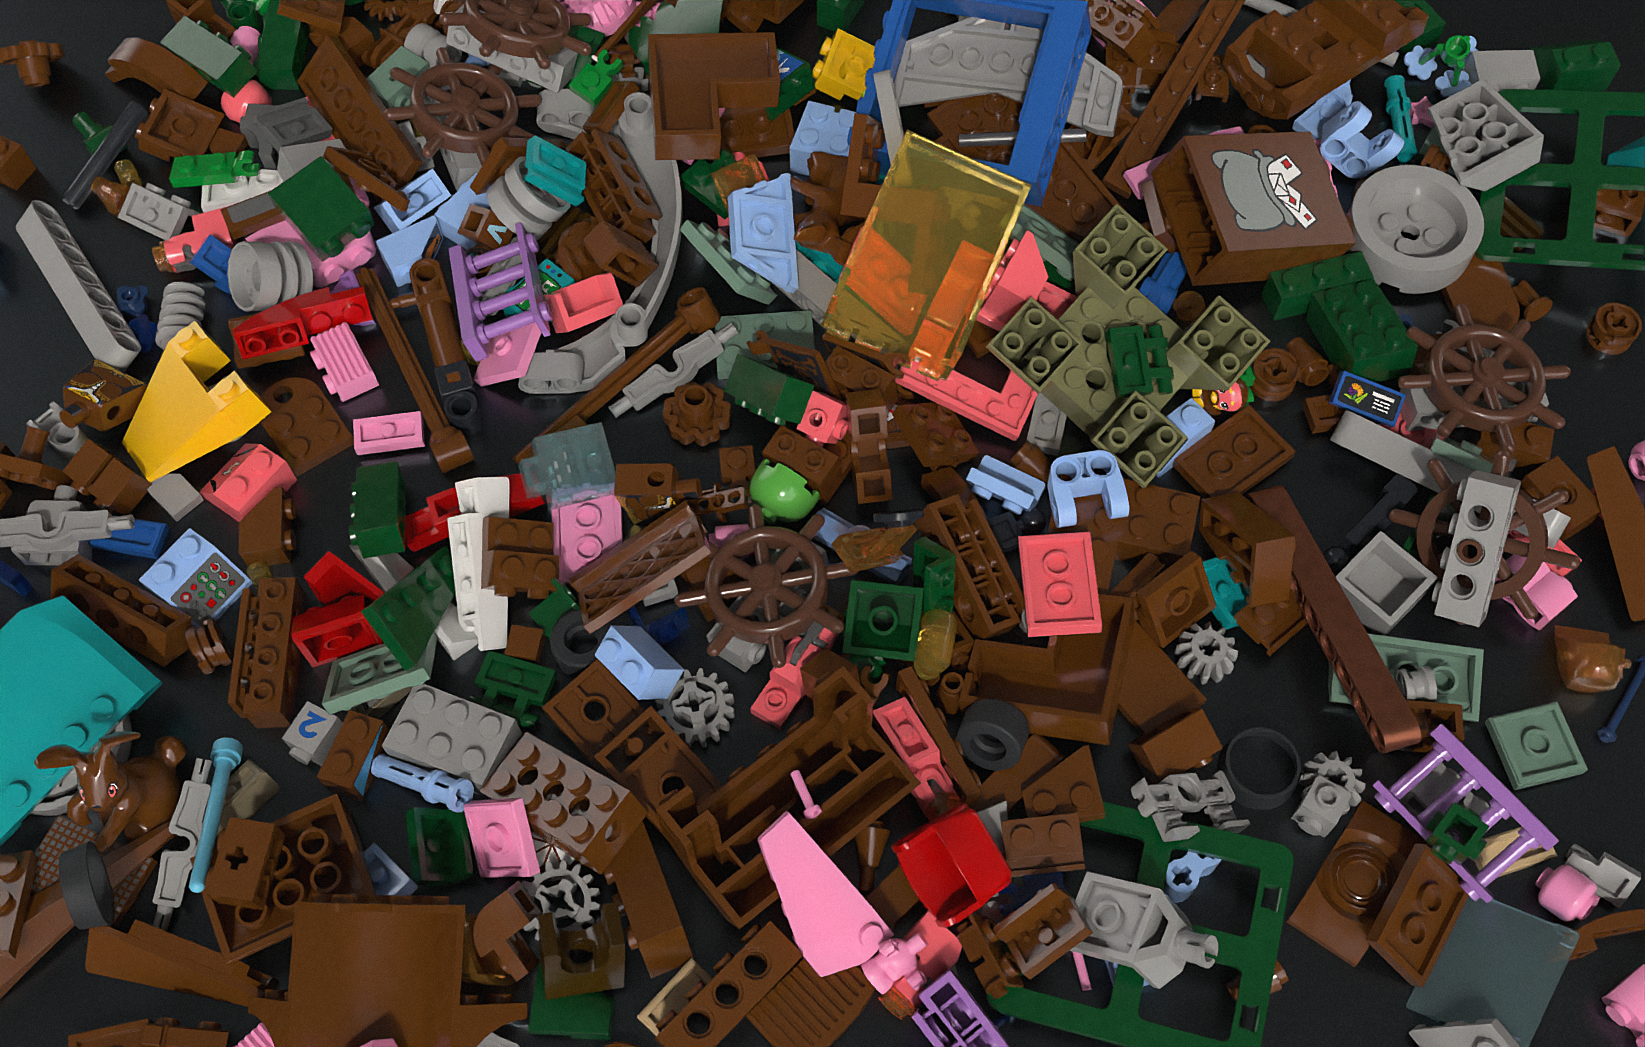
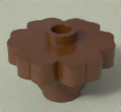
M26 40L18 42L19 45L0 48V64L17 66L19 78L24 81L25 87L50 84L49 77L52 76L49 62L61 60V58L65 57L63 46L59 43H38L37 40Z
M690 381L685 385L677 386L674 390L675 397L667 398L664 402V423L669 426L671 437L679 440L684 445H688L694 440L700 446L715 442L720 438V430L727 429L730 426L731 405L725 401L724 391L715 387L712 383L708 382L700 386L696 382Z

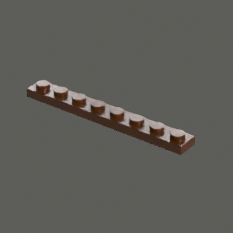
M1210 0L1105 175L1102 181L1105 187L1127 199L1130 197L1133 191L1123 177L1125 171L1152 160L1245 0Z

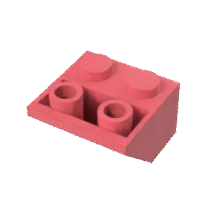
M1027 230L1021 241L1014 238L1000 261L993 278L981 296L987 299L981 311L1004 324H1007L1031 297L1036 301L1048 279L1033 233Z

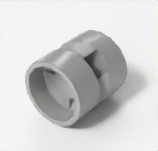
M426 23L414 26L404 42V48L429 62L430 68L439 65L436 50L440 47L447 49L452 62H460L462 57V50L446 44L447 36L442 35L438 30Z

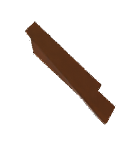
M1615 446L1588 456L1587 462L1630 618L1633 621L1645 620V508Z
M136 919L128 934L109 926L89 928L85 968L89 973L246 1007L249 1006V997L265 996V989L275 988L279 981L274 977L249 968V965L239 960L226 965L221 953Z

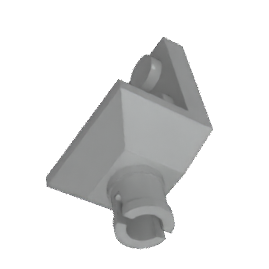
M1086 872L1075 902L1093 933L1070 951L1132 967L1152 987L1158 989L1180 974L1186 962L1194 963L1204 968H1210L1214 964L1215 960L1205 956V953L1217 956V938L1209 934L1196 933L1188 917L1161 889Z

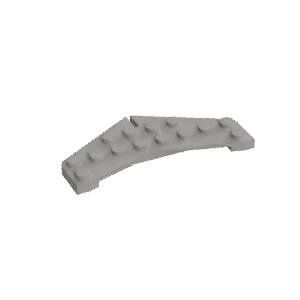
M970 17L906 41L894 81L898 106L903 107L993 93L1023 104L1044 30L1011 24L1010 30H1007L1008 23ZM1086 53L1066 122L1097 135L1114 137L1123 94L1122 79L1118 74L1088 53Z

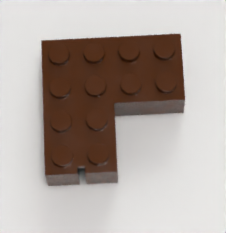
M775 32L648 34V67L655 160L720 159L721 128L719 108L778 107L780 75Z
M1094 472V473L1097 474V475H1106V474ZM1061 474L1060 479L1063 481L1072 480L1066 474ZM1123 478L1129 501L1128 517L1109 519L1101 494L1073 498L1077 515L1076 525L1057 528L1053 514H1051L1047 534L1090 532L1098 594L1107 595L1114 560L1137 565L1150 552L1158 557L1160 563H1165V566L1161 569L1165 571L1190 552L1200 496L1150 484L1142 488L1135 481Z
M1098 594L1102 632L1052 635L1049 638L1047 649L975 639L968 664L969 673L965 675L959 698L962 717L964 718L968 707L975 701L999 699L1012 704L1023 713L1028 720L1030 734L1035 733L1043 736L1110 745L1135 624L1133 598Z

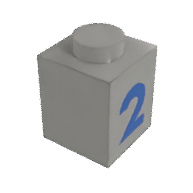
M307 701L282 739L290 747L289 755L306 765L311 760L322 766L343 723L337 716L329 715L326 710Z

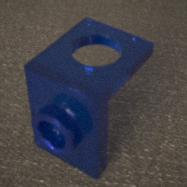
M634 605L627 609L634 626H640L657 643H666L673 640L680 631L690 626L688 614L684 607L647 626L644 625Z

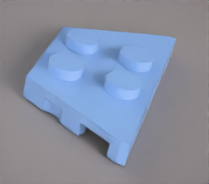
M784 173L777 179L768 182L766 180L761 181L751 188L744 187L733 191L728 196L731 257L788 293H794L799 286L795 240H793L795 232L790 186L791 178L789 173Z

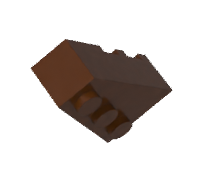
M1239 492L1201 499L1199 531L1219 560L1226 559L1233 569L1230 577L1234 583L1241 582L1249 593L1246 601L1250 607L1289 600L1293 553L1296 550L1295 535Z

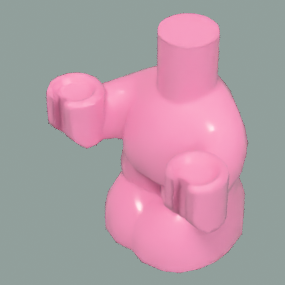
M920 932L908 940L888 939L878 947L879 951L866 963L861 964L862 970L870 983L883 995L903 975L911 987L917 991L927 983V979L918 970L916 953L925 948L928 943Z

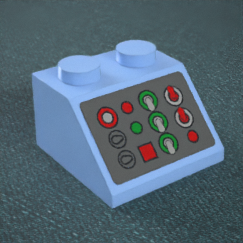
M190 528L139 579L151 595L191 616V626L197 628L203 626L204 621L210 618H214L217 621L242 595V589L248 588L253 583L215 546Z

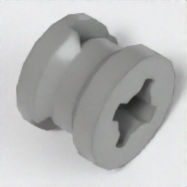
M1429 666L1419 667L1417 671L1407 672L1405 669L1396 671L1395 682L1405 700L1436 701L1437 685L1434 673Z

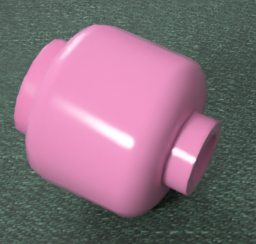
M1561 865L1555 870L1550 867L1546 868L1535 884L1540 888L1538 894L1539 904L1564 922H1573L1576 919L1583 922L1600 900V897L1596 895V883L1570 865Z

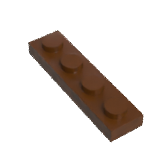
M912 666L898 671L895 688L901 698L906 697L938 747L940 763L950 777L953 788L958 794V804L966 802L969 808L975 807L981 792L980 790L982 789L981 782L973 769L969 770L963 760L964 753L960 743L956 738L951 739L946 730L947 723L943 712L939 707L934 708L930 701L927 683L923 677H917Z

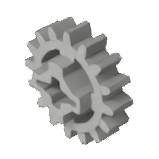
M699 668L696 676H691L689 670L685 669L684 678L677 681L668 699L655 700L656 707L660 709L657 713L681 739L684 738L686 740V745L689 748L692 747L694 740H699L701 746L706 747V738L710 736L718 742L720 740L718 730L729 731L730 729L729 722L725 718L730 719L735 716L734 708L730 707L734 704L733 694H726L729 690L727 682L725 681L717 685V674L712 673L708 678H705L702 668ZM699 688L708 690V691H710V692H705V691H703V690H701V689H699ZM680 693H682L681 696L679 697V699L675 700L676 697H677ZM698 704L699 711L692 712L691 706ZM716 716L714 720L707 725L710 718ZM680 724H686L691 728L683 727Z
M566 860L561 861L559 869H554L552 863L548 861L545 864L546 872L533 875L535 880L532 883L522 881V886L528 890L527 893L534 901V898L541 901L543 913H553L554 906L544 895L560 898L563 893L565 894L564 900L574 911L571 912L568 909L558 908L553 913L556 926L559 921L572 918L576 922L560 930L568 932L584 930L583 926L585 923L590 925L596 924L595 919L590 914L591 911L601 910L600 904L592 902V898L599 895L600 890L598 888L589 889L588 885L591 884L594 878L591 874L581 878L582 867L577 864L572 871H569ZM564 877L559 885L549 888L543 886L550 879ZM578 885L584 894V908L576 904L574 894ZM537 917L523 927L525 931L529 932L535 928L538 929ZM537 931L536 936H535V939H536L537 941H539V933H538V931Z

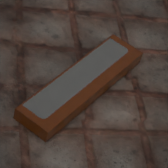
M337 173L355 194L349 178ZM268 192L220 209L233 240L285 221L283 216L274 207Z

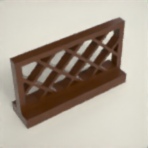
M687 500L569 578L570 585L578 594L583 626L589 634L711 554L705 533L708 532L706 525Z

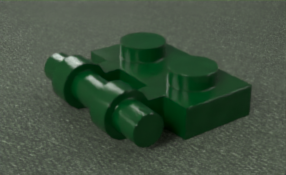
M720 148V159H714L715 161L711 165L704 159H699L681 174L679 178L681 186L723 219L729 217L728 196L733 191L746 186L751 188L762 180L755 175V171L748 165L743 166L737 162L734 154L727 149L722 150ZM728 170L735 177L729 180L723 173Z
M1142 325L1109 328L1105 332L1116 398L1129 397L1135 391L1141 396L1150 395L1153 392L1152 382L1158 383L1160 395L1173 393L1171 380L1174 379L1173 368L1169 367L1166 353L1169 349L1168 338L1164 337L1161 325L1149 327L1150 338L1145 339ZM1147 352L1153 354L1155 368H1149Z
M488 650L475 680L477 688L486 690L483 699L470 696L468 701L516 719L520 729L524 726L536 730L540 716L528 713L530 704L540 707L546 704L557 678V673L553 669ZM500 695L517 699L514 707L511 708L498 704Z

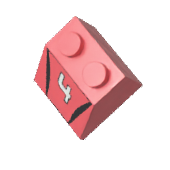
M245 443L202 488L199 494L240 522L275 487L282 486L284 491L287 492L297 479L284 459L261 444Z

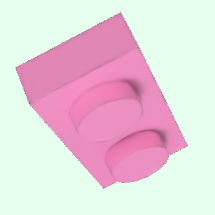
M421 411L353 420L354 449L357 455L425 447L424 418Z

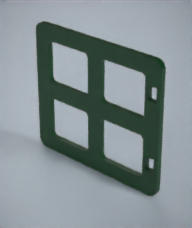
M1502 89L1498 91L1518 112L1577 115L1579 120L1574 162L1568 165L1536 163L1486 191H1481L1480 208L1484 218V233L1475 256L1484 261L1645 271V245L1598 243L1593 239L1597 192L1599 190L1645 191V168L1604 166L1600 162L1605 117L1608 115L1645 116V93ZM1509 185H1531L1569 188L1571 196L1566 238L1558 241L1506 238L1501 236L1500 229L1506 187ZM1514 247L1534 248V254L1513 253ZM1623 253L1644 254L1643 260L1622 259Z
M1103 802L1105 818L1082 822L1079 825L1141 840L1144 844L1136 881L1138 884L1159 888L1163 891L1170 855L1175 849L1254 867L1259 871L1260 877L1250 930L1247 936L1241 937L1191 924L1196 933L1209 934L1217 938V956L1205 953V956L1213 958L1215 960L1214 963L1234 967L1241 974L1230 1038L1227 1041H1219L1140 1019L1138 1008L1144 978L1132 967L1118 964L1110 1005L1106 1009L1091 1007L1031 991L1023 987L1007 986L1005 987L1008 993L1001 998L994 999L991 994H986L988 1005L998 1013L1123 1047H1261L1294 863L1292 852L1282 844L1187 822V825H1198L1200 829L1195 835L1185 840L1163 842L1152 817L1153 813L1148 817H1144L1137 809ZM1046 874L1014 878L1005 916L1031 900L1037 891L1047 887L1044 883ZM1264 887L1273 890L1278 889L1274 911L1261 907ZM1069 893L1076 900L1077 895ZM1000 939L1006 952L1012 955L1007 943ZM1242 1005L1256 1008L1252 1032L1239 1027Z

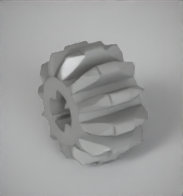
M1209 621L1205 623L1203 629L1195 623L1191 625L1189 632L1184 631L1181 633L1178 639L1180 644L1176 645L1174 653L1180 657L1177 663L1178 668L1189 669L1187 673L1188 679L1193 678L1196 674L1200 676L1202 685L1207 683L1209 677L1217 683L1222 680L1223 674L1228 675L1232 672L1234 668L1232 662L1236 661L1238 651L1232 649L1235 644V637H1223L1225 633L1224 627L1214 631Z
M1337 751L1331 752L1328 758L1322 752L1318 753L1314 757V762L1307 761L1303 766L1305 774L1299 777L1298 784L1306 788L1302 791L1301 798L1307 795L1315 778L1322 776L1327 780H1332L1336 785L1351 793V798L1342 813L1344 815L1350 810V806H1357L1361 801L1359 793L1364 791L1366 784L1357 779L1362 775V769H1351L1352 757H1347L1342 762Z

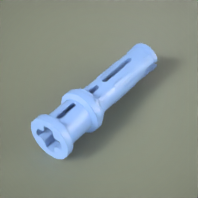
M379 754L372 762L371 772L373 775L418 791L430 803H444L449 810L458 813L464 811L463 804L472 801L474 787L472 782L467 779H453L449 777L448 773L440 769L429 772L391 758L386 754Z

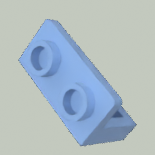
M988 455L983 457L978 469L971 468L966 478L970 486L973 487L971 492L987 500H990L991 496L1003 501L1002 507L1018 515H1021L1022 511L1030 512L1032 508H1035L1046 487L1044 482Z

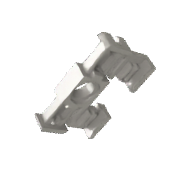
M1220 770L1207 780H1199L1196 773L1176 774L1167 776L1155 785H1148L1144 777L1131 787L1133 797L1135 799L1138 798L1140 801L1137 807L1141 815L1148 817L1155 811L1152 817L1163 842L1189 839L1199 832L1198 825H1187V822H1182L1180 818L1183 813L1198 812L1205 806L1204 812L1209 814L1213 822L1212 828L1239 833L1251 825L1249 820H1237L1231 805H1228L1235 800V794L1225 773ZM1178 786L1187 793L1189 801L1181 795ZM1222 787L1223 792H1218V789Z

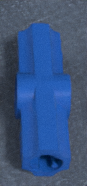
M1176 251L1166 253L1153 275L1145 279L1139 290L1165 315L1175 300L1178 292L1177 289L1188 273L1182 255Z

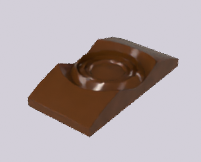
M1362 800L1288 918L1287 923L1355 967L1370 946L1365 939L1414 845H1428L1425 842L1426 840Z

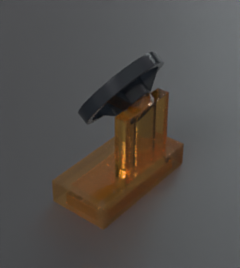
M924 509L898 510L873 514L874 522H884L889 528L886 530L884 527L839 535L831 545L850 572L894 564L903 556L900 548L917 531L913 523L918 518L925 517Z

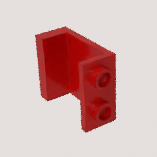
M330 551L304 576L323 607L338 603L342 598L351 594L355 596L364 594L369 604H371L384 593V591ZM364 618L362 622L375 644H383L382 639L367 619Z

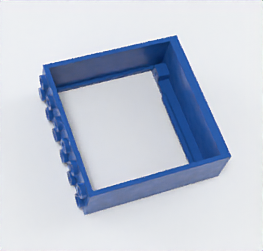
M892 0L890 11L887 10L884 14L882 38L878 39L875 44L873 68H869L866 74L865 86L867 88L864 97L859 98L856 108L857 114L869 115L881 124L882 118L873 74L890 69L893 82L895 81L916 8L1044 30L1019 116L1020 129L1009 166L906 146L912 178L915 182L1015 202L1021 200L1025 204L1042 207L1092 34L1088 1ZM852 127L849 130L847 143L849 146L851 141ZM885 141L883 148L878 150L877 162H880L881 175L893 177L887 143Z

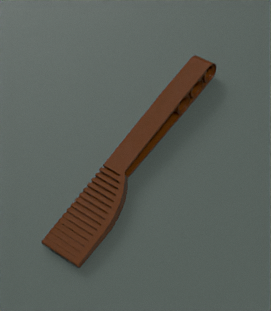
M1034 733L1026 741L1021 758L1017 764L1009 769L996 770L981 784L982 789L980 790L977 805L971 809L979 811L998 802L1006 801L1008 818L1023 804L1022 791L1064 761L1066 756L1045 736ZM900 865L865 898L893 934L894 928L921 903L909 885ZM803 959L746 1015V1018L773 1047H830L858 1018L871 1000L876 988L865 976L861 964L820 977L810 964Z

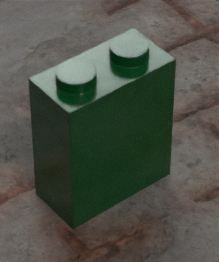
M322 156L268 192L277 211L322 262L329 257L332 258L339 255L347 244L354 239L364 237L371 227L374 226L370 211Z

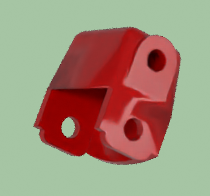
M966 802L952 807L929 823L916 828L891 846L897 855L909 885L925 908L936 918L935 922L938 927L947 928L955 923L957 924L982 907L992 896L1012 882V872L978 813L969 808Z

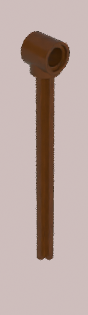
M366 267L361 268V273L357 274L356 278L360 286L364 287L367 301L430 429L432 436L430 437L429 445L442 473L473 461L474 457L462 431L450 426L374 269L367 270Z
M696 287L685 292L677 301L676 318L513 456L515 464L521 470L529 468L525 456L573 417L578 415L585 422L688 332L691 334L704 333L715 327L720 321L721 314L707 291L703 287Z

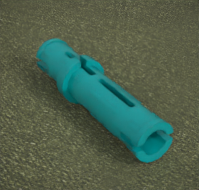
M1394 75L1388 77L1384 83L1388 99L1386 112L1391 116L1393 131L1404 139V145L1397 154V159L1400 162H1410L1416 159L1418 155L1410 117L1412 104L1410 98L1406 95L1404 77Z

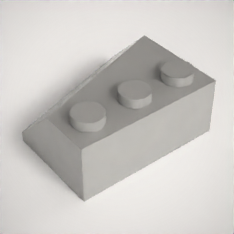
M1484 79L1429 108L1431 119L1457 179L1462 186L1486 191L1540 161L1544 135Z

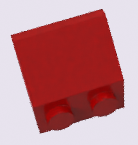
M364 594L360 596H347L338 603L326 607H313L306 610L304 614L294 616L291 632L292 639L312 668L377 646L362 622L365 617L361 611L369 605Z

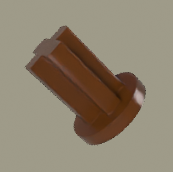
M1521 281L1518 286L1512 288L1517 301L1525 309L1523 316L1527 321H1536L1551 309L1552 301L1548 297H1540L1527 281Z

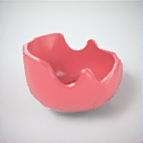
M252 79L248 81L234 98L223 92L221 98V107L227 117L239 123L241 117L245 116L248 103L272 105V97L259 82Z

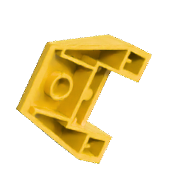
M196 321L181 329L168 342L122 441L123 446L149 482L244 435L272 412L260 396L235 371L219 381L213 389L209 390L204 382L231 360L216 341Z

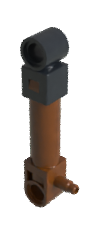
M430 258L420 259L409 270L414 292L390 299V304L393 309L417 304L423 319L435 365L434 372L450 426L461 430L464 436H471L481 429L483 415L478 404L479 400L459 335L449 288L439 262Z

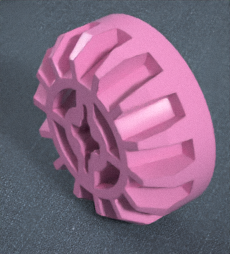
M557 0L567 13L589 14L591 23L585 27L605 33V37L614 34L636 7V0Z

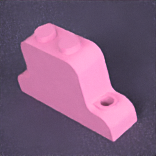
M348 177L355 195L368 209L370 202L366 191L355 185L356 180ZM286 220L258 230L245 238L246 241H264L267 244L276 241L282 243L295 241L301 244L309 255L313 271V286L317 288L328 286L338 281L339 277L347 271L365 264L375 255L377 250L369 231L364 237L354 239L347 244L339 255L332 258L329 257L322 262Z

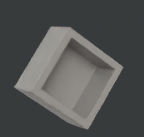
M1382 531L1336 576L1361 623L1375 635L1386 636L1423 598L1438 578Z

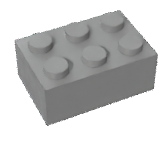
M421 684L412 688L382 747L391 758L429 772L438 769L448 773L449 777L456 780L460 778L467 779L472 782L474 793L483 796L479 790L519 742L522 732L516 719L429 685Z

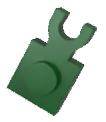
M604 48L598 55L597 64L593 66L587 62L569 84L571 92L596 107L612 86L613 79L610 76L619 73L623 68V62L618 57L613 64L608 65L605 63L610 57L609 52Z

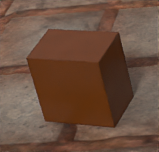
M512 625L504 655L540 665L546 640L544 630Z

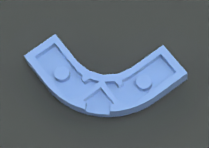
M1351 79L1317 100L1313 106L1294 121L1292 129L1296 132H1311L1314 141L1321 139L1323 125L1351 104L1353 97L1350 88Z

